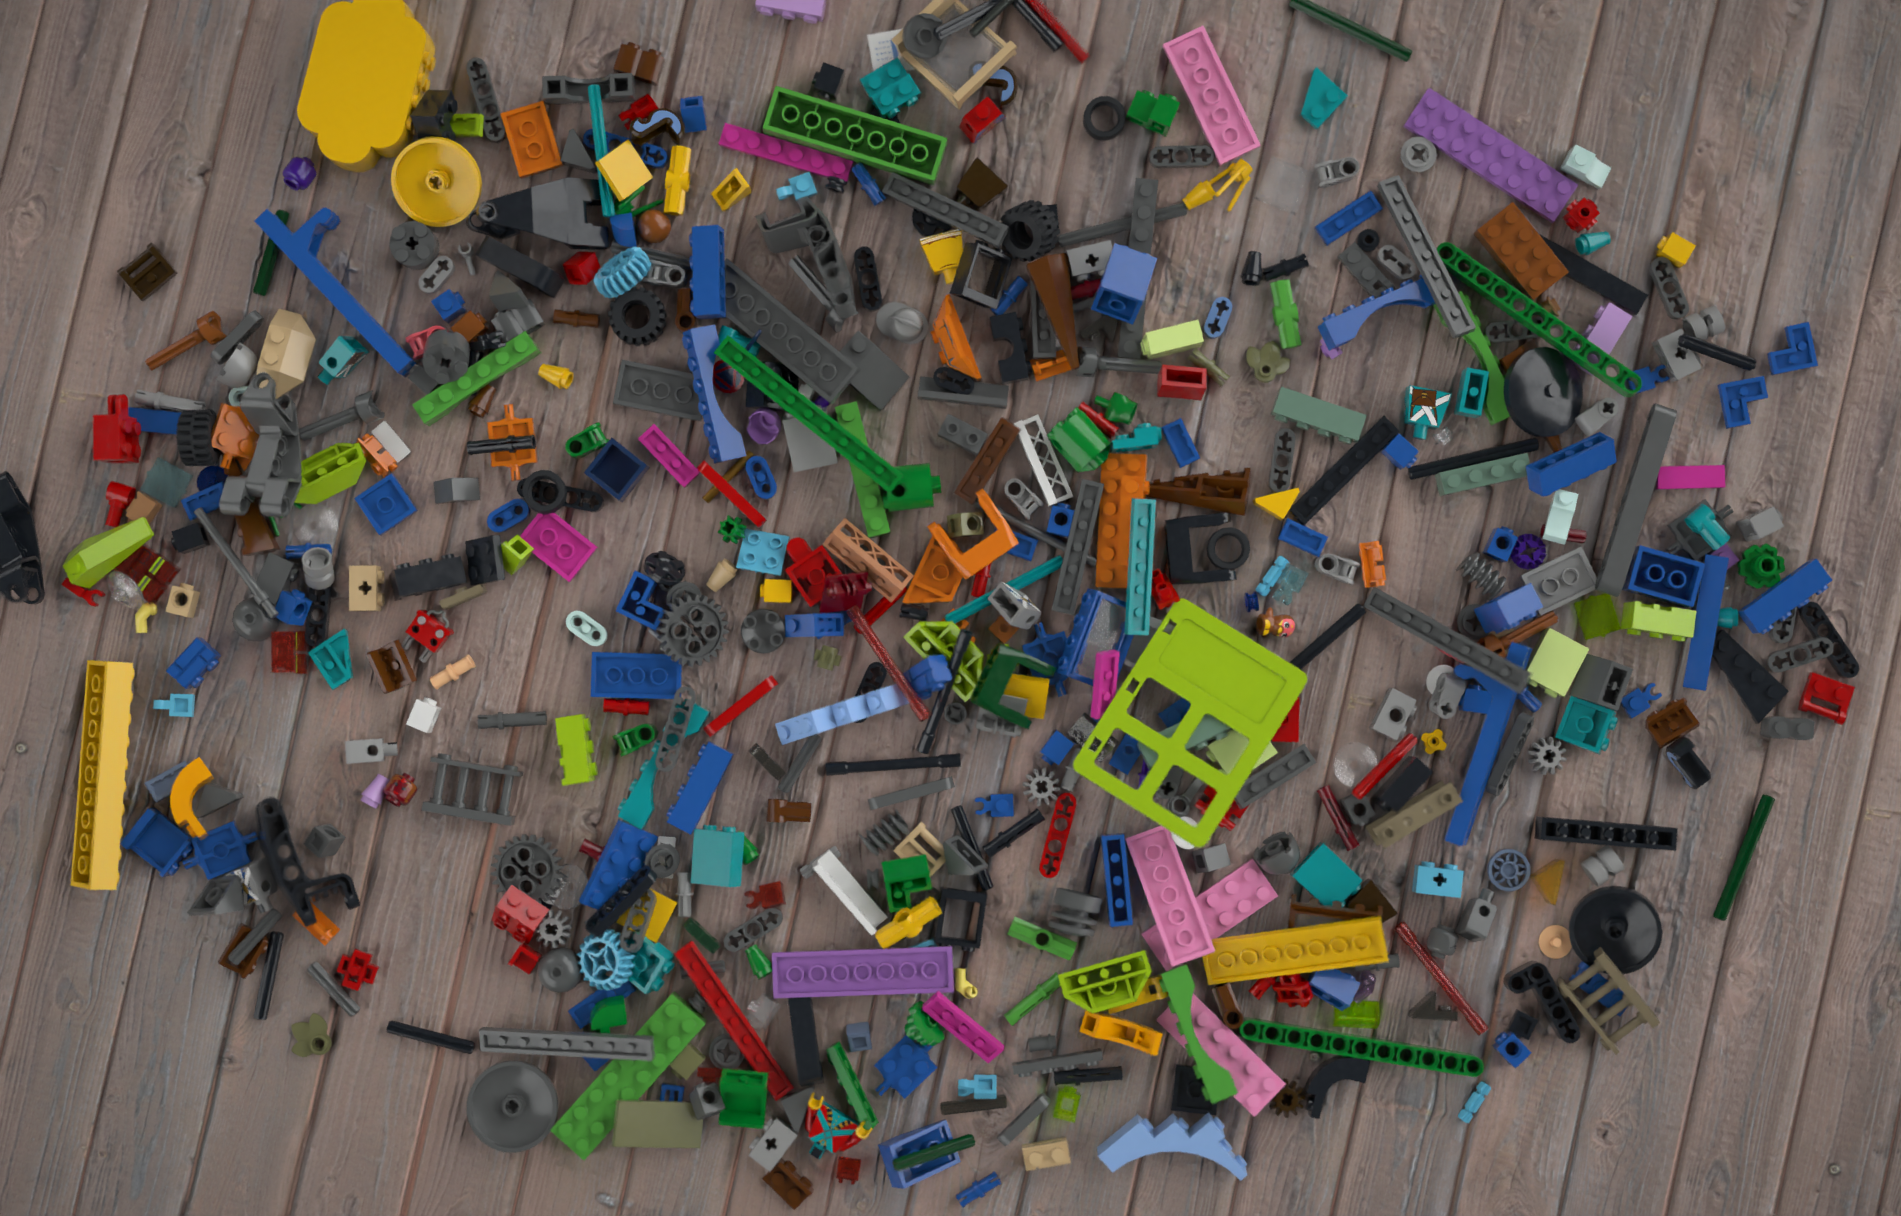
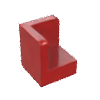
M579 251L562 265L569 283L575 285H587L594 279L598 269L601 268L595 252Z
M523 943L518 947L508 965H515L530 975L543 955L526 943Z

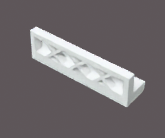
M1039 415L1014 423V425L1022 429L1018 434V438L1048 507L1072 498L1073 494L1052 445L1048 440L1049 438L1046 436L1047 434ZM1036 421L1039 428L1037 436L1029 435L1025 425ZM1040 433H1041V435H1042L1044 441L1041 440V439H1038ZM1037 442L1047 446L1048 451L1045 458L1037 455L1035 451ZM1049 453L1053 461L1047 459ZM1046 462L1056 467L1057 471L1054 479L1046 476L1043 468ZM1058 474L1061 481L1056 480ZM1054 483L1063 485L1067 494L1056 499L1052 490Z
M828 849L812 863L813 869L871 935L877 932L876 927L888 918L887 915L831 850Z

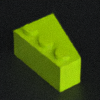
M1639 601L1625 602L1623 604L1620 629L1627 630L1629 635L1641 636V632L1650 633L1649 637L1663 639V635L1672 636L1671 640L1685 642L1686 638H1693L1696 611L1663 607L1657 604H1641L1642 602Z
M585 714L555 718L557 741L561 752L559 761L560 766H563L565 778L561 779L562 786L594 781L595 776L598 775L596 762H592L591 756L594 753L593 740H589L588 731H591L590 719L586 718Z

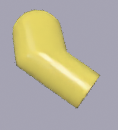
M144 603L136 612V633H147V618L150 615L157 614L156 604Z
M955 968L956 991L963 997L971 999L977 996V988L966 980V968Z

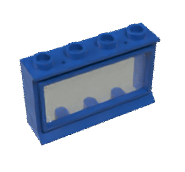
M1088 588L1082 597L1079 613L1074 618L1072 632L1067 637L1063 656L1058 661L1057 673L1093 686L1096 652L1113 649L1119 652L1118 680L1134 635L1125 634L1126 602L1098 590Z

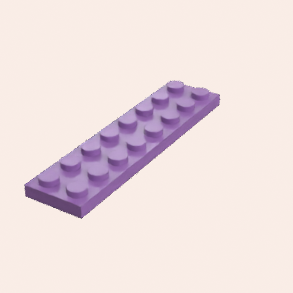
M1430 88L1427 89L1403 126L1417 136L1428 139L1437 149L1551 223L1556 220L1578 186L1577 183Z
M952 946L772 952L773 998L936 993L937 991L940 993L954 992Z

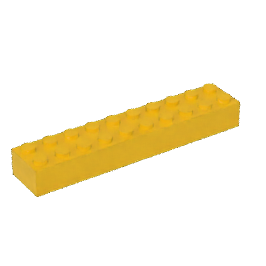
M87 660L71 886L89 890H116L119 882L118 862L121 859L120 839L123 835L121 821L125 810L123 794L126 791L125 771L128 767L126 754L130 743L128 727L131 723L130 703L133 699L131 686L135 675L133 663Z

